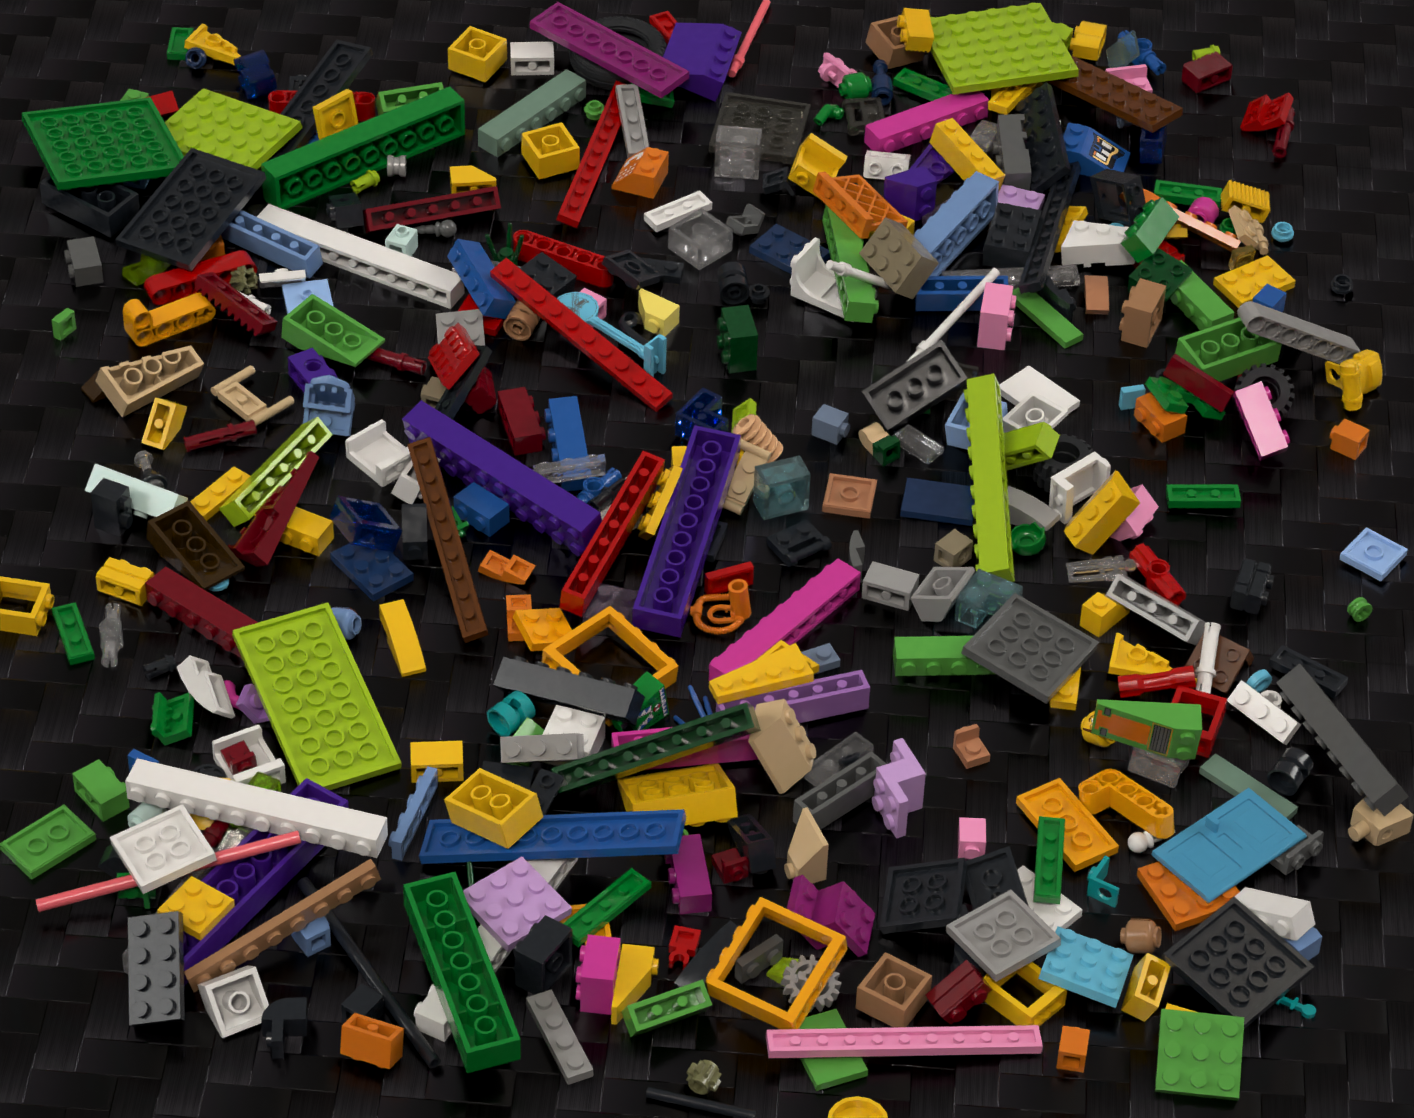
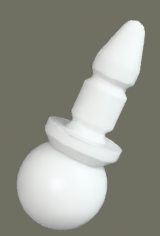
M1147 831L1143 833L1135 832L1128 838V847L1135 853H1141L1147 847L1153 848L1154 843L1162 839L1152 836Z

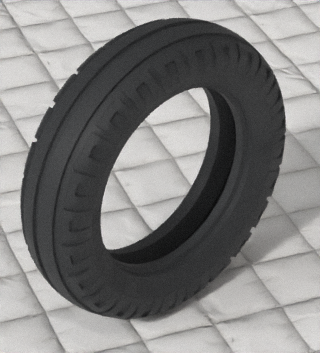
M611 16L594 20L661 57L664 56L667 47L665 39L651 24L631 17L624 18L623 16ZM569 49L570 62L578 76L585 79L587 83L606 90H612L616 80L627 85L631 83Z

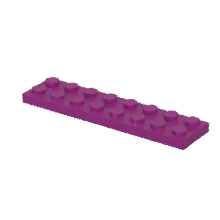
M559 2L530 21V29L659 98H663L689 79L688 70Z

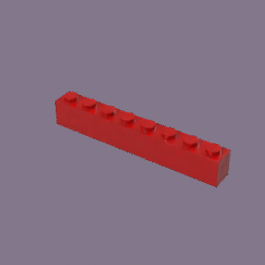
M642 451L561 591L559 608L580 617L584 615L646 507L652 493L658 485L656 483L661 472L664 470L665 459Z

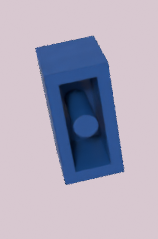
M475 482L454 496V509L460 519L468 521L476 530L483 532L489 537L510 522L509 504Z

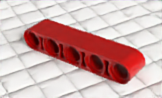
M277 90L269 93V111L281 114L297 91ZM353 92L358 121H366L376 117L375 96L369 92Z
M519 230L513 234V252L516 250L520 235H524L518 260L529 262L539 253L543 252L575 274L578 280L603 288L609 287L614 283V275L609 273L608 269L601 264L605 256L528 230Z
M239 250L198 262L192 271L177 268L150 276L144 282V288L155 305H164L195 293H202V291H195V281L200 274L214 272L229 284L232 277L230 273L236 271L237 267L245 265L246 269L254 268L253 271L257 273V267L248 252Z

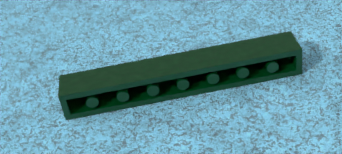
M746 702L551 769L553 773L564 777V782L558 793L569 796L761 731L754 706Z

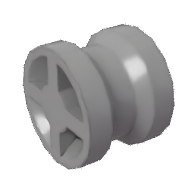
M388 155V177H393L394 175L406 177V155H401L400 157Z

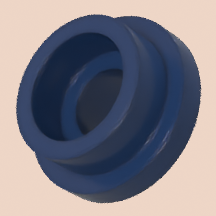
M198 47L189 49L185 56L187 65L193 69L202 68L207 60L204 50ZM198 54L199 61L195 62L194 57Z

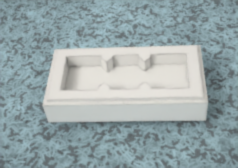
M282 268L275 270L273 273L259 274L260 288L281 287L282 284L306 281L305 270L288 271V269Z

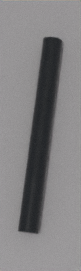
M648 1087L646 1092V1098L735 1118H756L757 1114L756 1110Z

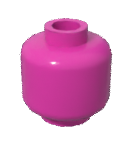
M1199 197L1193 201L1188 212L1195 214L1198 217L1197 220L1203 223L1206 221L1214 223L1219 215V208L1212 199Z

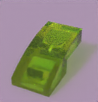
M141 254L140 262L123 267L122 276L138 286L143 284L150 276L162 273L171 264Z

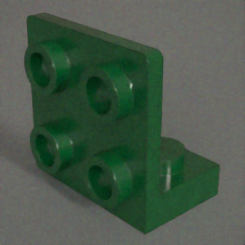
M1157 248L1154 254L1144 259L1129 276L1128 292L1130 293L1132 286L1136 287L1140 278L1166 285L1164 300L1166 302L1192 274V269L1160 248Z

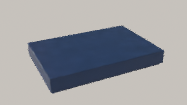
M907 478L900 516L972 526L974 520L972 505L975 504V499L972 498L970 486Z

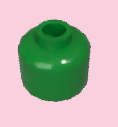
M863 72L844 75L842 83L838 86L840 95L844 96L848 102L867 99L872 91L871 80Z

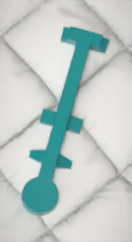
M1283 996L1275 1003L1278 1005L1282 1003L1290 1007V1010L1300 1011L1305 1018H1313L1316 1014V1008L1313 1005L1298 1003V997L1291 1000Z

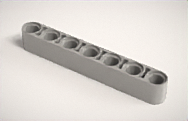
M1249 301L1243 303L1237 310L1240 320L1249 332L1340 364L1347 359H1352L1354 354L1361 352L1354 340L1349 336L1261 304Z

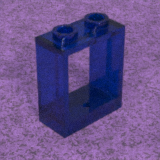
M338 496L330 514L331 520L351 545L394 552L402 533V529L380 503Z

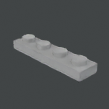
M635 84L616 85L615 92L627 158H630L649 147L638 86Z
M552 989L526 997V1005L566 1083L569 1085L593 1077V1068Z

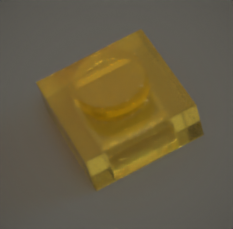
M1252 244L1232 250L1228 264L1231 270L1253 262L1256 250Z

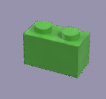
M99 759L72 773L75 792L103 822L130 808L126 784L120 782L111 767H106Z

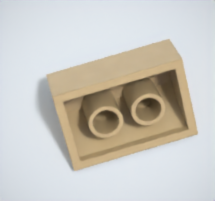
M785 699L756 704L755 713L761 731L750 734L748 741L779 794L785 793L811 771L813 760L816 758V748L807 738L804 727L800 726L794 710L789 707Z

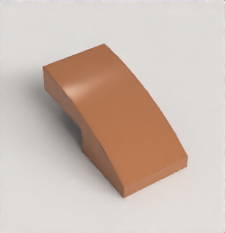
M1084 276L1085 314L1108 315L1109 290L1107 276Z

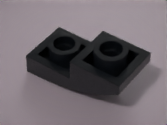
M1047 276L1043 289L1039 291L1040 297L1068 321H1072L1073 311L1076 309L1074 298L1070 297L1067 289L1059 290L1050 276Z

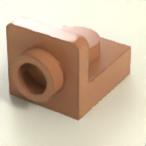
M977 724L962 727L954 732L953 749L966 769L990 762V753L979 738L980 728Z

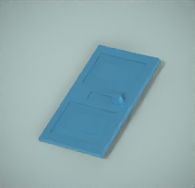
M1247 788L1153 850L1152 856L1207 903H1210L1301 842L1307 835L1253 790Z

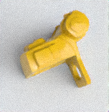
M1363 350L1354 354L1352 359L1341 362L1340 365L1331 361L1325 362L1327 382L1343 390L1342 401L1346 410L1354 411L1362 407L1363 394H1367L1382 384L1381 360L1379 353L1375 351ZM1332 369H1334L1336 373L1340 375V378L1338 380H1336L1333 377Z

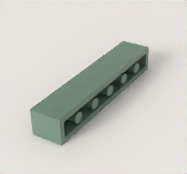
M566 69L478 128V146L499 157L521 142V133L543 127L586 97V80Z

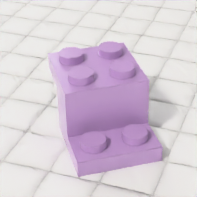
M903 738L893 741V750L890 753L891 763L876 767V779L873 780L875 788L874 797H872L873 807L877 812L881 813L886 828L888 830L891 829L896 838L906 836L908 813L922 809L926 775Z

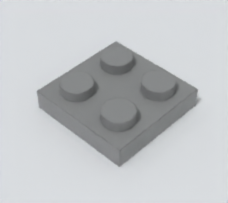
M479 309L436 314L438 344L445 338L444 334L449 327L460 323L465 327L475 345L485 346L483 315Z

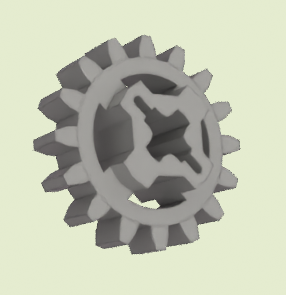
M812 954L809 960H806L803 955L799 957L798 962L792 959L789 967L786 966L781 985L785 986L783 995H791L789 1003L794 1002L818 963ZM833 972L814 1003L813 1007H816L819 1012L823 1010L825 1005L830 1008L833 1001L837 999L841 982L837 981L840 975L839 972Z

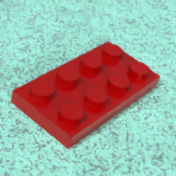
M460 323L448 328L444 334L445 338L440 344L437 343L431 348L428 356L442 385L449 390L480 355L465 327Z

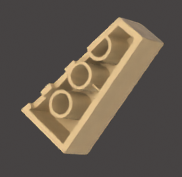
M190 345L162 352V355L142 357L141 360L134 362L125 361L117 366L101 367L95 381L123 418L153 402L155 397L160 398L199 377L204 362Z

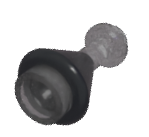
M147 451L138 452L135 455L134 463L137 467L142 468L143 475L141 481L166 489L168 485L166 477L151 467L153 462L152 454Z

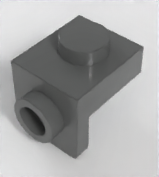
M747 204L742 215L728 216L726 225L732 228L733 232L739 236L756 234L759 232L765 213L752 204Z

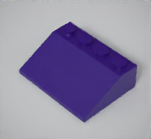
M676 23L663 58L689 71V79L679 85V87L716 101L742 32L724 24Z

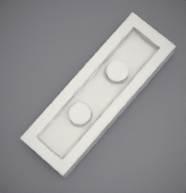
M697 191L644 213V221L655 232H658L712 210V202L701 191Z
M1242 680L1227 699L1230 704L1285 745L1288 744L1301 726L1299 722Z

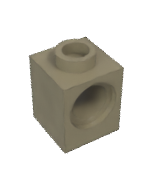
M956 529L952 530L935 543L934 561L942 567H961L972 557L973 541Z

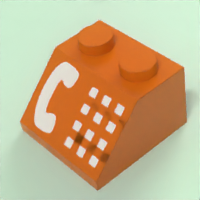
M647 147L626 159L612 184V189L654 199L668 174L669 152Z

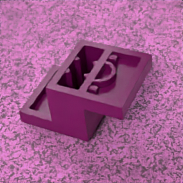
M803 874L794 877L787 909L846 936L847 946L858 957L867 954L875 913L844 881L818 891ZM801 934L816 950L827 947V945Z

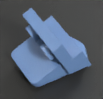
M331 375L312 378L310 384L305 383L303 424L318 416L332 434L351 436L353 411L355 409L353 389L350 388L346 381Z

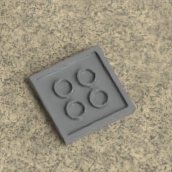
M1012 890L1005 892L946 925V933L995 982L1061 945V938Z

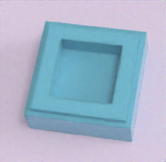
M1143 384L1121 387L1119 407L1121 410L1135 408L1136 398L1145 395L1146 389Z

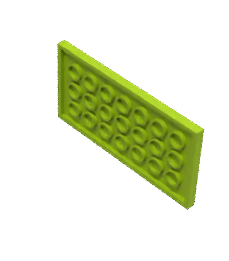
M328 602L232 630L233 639L298 786L308 778L328 790H333L401 769V760Z

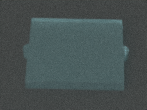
M1134 30L1123 38H1119L1115 44L1106 50L1109 68L1128 66L1130 62L1140 56Z

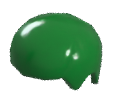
M1036 522L1030 525L1021 524L1015 526L1011 531L1012 550L1016 554L1030 557L1038 554L1044 548L1046 542L1044 527L1040 528Z

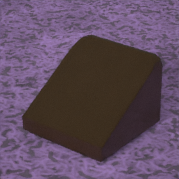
M99 370L81 387V390L93 403L107 397L95 381Z

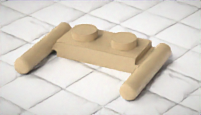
M248 366L212 387L211 392L246 421L253 419L255 426L290 407L295 401L292 396H288L267 408L264 402L239 384V382L255 373V368Z
M742 439L740 449L745 452L734 471L723 508L738 515L742 514L744 506H746L772 454Z

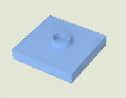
M327 279L282 284L287 314L311 294L333 306Z
M1366 527L1341 552L1339 560L1382 581L1407 555L1408 549Z

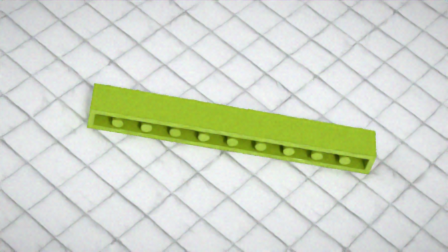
M995 374L967 379V389H964L965 401L968 403V408H965L967 421L970 422V427L966 428L968 440L971 441V446H968V455L972 461V465L969 466V473L974 481V485L970 486L972 498L975 499V504L972 505L973 517L976 519V524H973V532L978 540V544L974 545L976 557L979 559V564H976V573L979 579L982 578L986 587L1015 582L1001 390Z

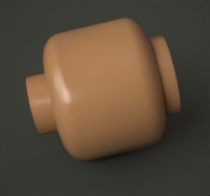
M1130 919L1126 924V928L1121 929V943L1125 944L1127 951L1132 954H1152L1161 945V928L1156 926V923L1151 919Z

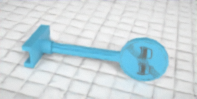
M570 292L557 298L587 324H591L637 353L644 360V370L652 377H654L657 371L661 374L666 372V337L658 334L643 346L597 317L599 306L592 296L582 292Z

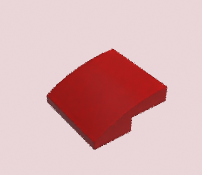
M1288 92L1274 100H1271L1266 94L1249 102L1240 126L1241 130L1262 131L1285 124L1294 98Z

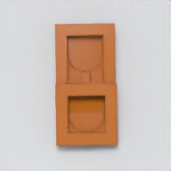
M489 550L480 564L478 572L500 581L525 584L536 565L516 555H513L510 560Z
M531 594L506 595L508 641H525L513 619L515 610L532 609Z

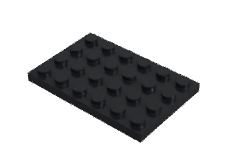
M191 148L115 239L118 246L192 271L267 179L265 172Z

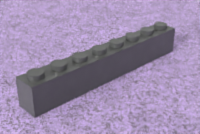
M1300 663L1276 682L1283 690L1279 695L1288 705L1294 704L1291 710L1300 720L1306 719L1303 725L1312 735L1315 732L1318 734L1315 740L1324 750L1326 748L1330 749L1327 755L1336 765L1342 764L1339 770L1348 780L1351 778L1355 780L1351 785L1361 796L1364 793L1367 795L1363 800L1373 812L1378 809L1386 816L1409 797Z

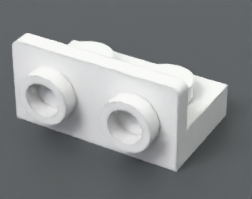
M867 150L863 176L865 178L885 180L886 176L907 171L911 155Z

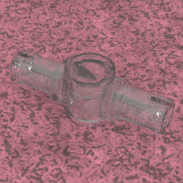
M111 603L105 606V619L99 625L100 647L103 650L101 664L104 667H109V661H111V667L117 665L118 650L124 644L122 622L120 621L121 606L117 603H114L113 609H111Z

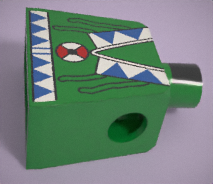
M648 671L633 684L638 687L637 691L645 696L636 725L612 720V724L619 732L624 731L628 726L634 731L646 730L669 714L665 686Z

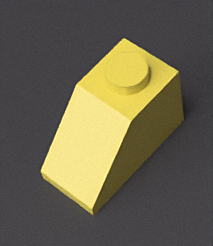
M642 288L639 290L638 308L644 328L654 334H661L665 337L679 323L680 305Z

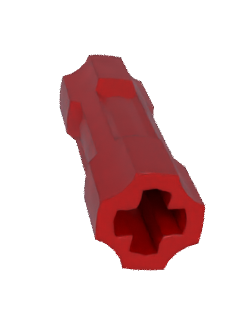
M1193 665L1146 675L1130 674L1117 676L1121 698L1139 696L1150 691L1170 688L1177 689L1178 685L1187 688L1196 687Z

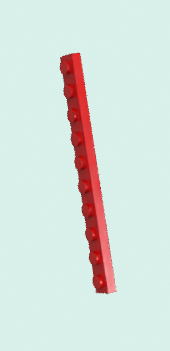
M617 80L556 219L575 228L579 225L621 126L615 89L616 85L627 84Z
M505 258L490 271L491 278L655 412L673 398L670 390L508 258Z

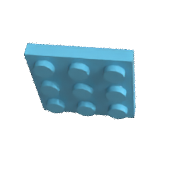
M1057 926L1055 933L1061 938V945L1047 953L1038 979L1116 1008L1134 955L1127 953L1123 949L1101 943L1097 939H1090L1070 929Z

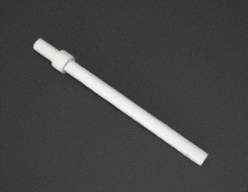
M828 260L826 263L827 269L835 271L840 276H850L893 291L882 277L852 268L850 264L845 262L838 263Z
M993 268L930 337L916 347L917 351L907 361L937 343L984 292L986 282L992 283L1000 275L999 270Z

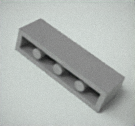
M1117 574L1106 596L1188 643L1197 645L1204 633V625L1207 622L1127 576Z

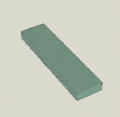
M1214 754L1200 767L1199 773L1233 796H1237L1247 788H1250L1288 820L1297 813L1298 807L1217 754Z

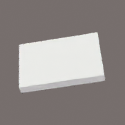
M1027 366L999 384L1001 396L1015 406L1031 391L1068 410L1069 413L1080 406L1079 399L1031 366Z

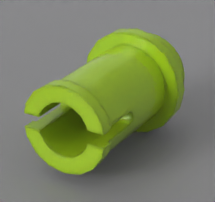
M1210 45L1208 48L1192 50L1193 61L1204 55H1211L1215 51L1220 54V49L1218 46Z
M367 170L365 175L352 180L350 185L355 184L351 188L358 194L371 186H377L378 182H380V177L375 170Z

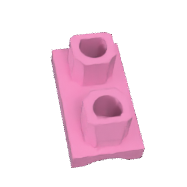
M824 53L823 63L818 69L821 79L826 82L830 81L837 87L842 83L844 75L857 73L853 68L849 69L844 65V61L840 58H835L830 53Z

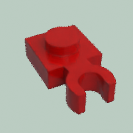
M674 926L669 943V968H673L676 961H682L684 970L689 963V956L694 957L696 955L701 938V930Z

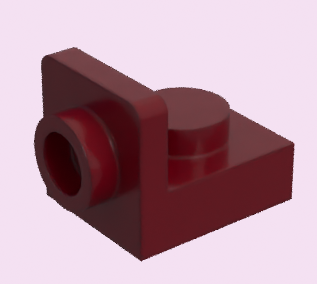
M244 740L220 750L221 756L232 775L257 767L256 756L253 751L250 752Z
M736 848L711 856V862L723 884L748 877L749 860L746 856L741 857Z

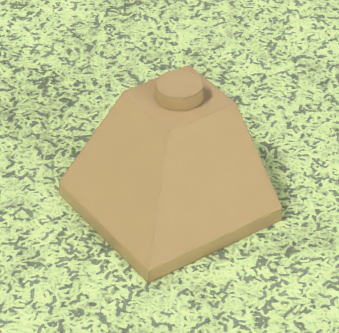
M808 807L802 809L788 849L787 863L784 865V869L788 879L794 880V877L803 874L813 884L826 880L829 844Z

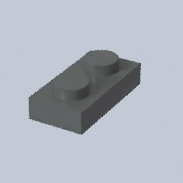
M775 934L738 958L735 962V979L743 984L750 978L757 977L761 971L770 965L778 963L783 956V939Z

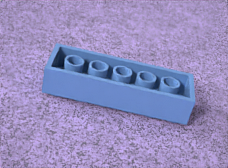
M976 171L970 178L964 181L958 190L953 192L951 198L946 203H943L933 216L928 218L926 224L915 232L914 237L939 262L930 276H939L993 219L998 203L999 181Z

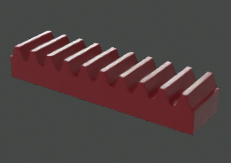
M214 272L197 276L195 291H202V296H208V301L215 300V306H221V311L228 310V316H234V321L241 320V326H247V331H254L255 337L269 334L275 330L278 321Z

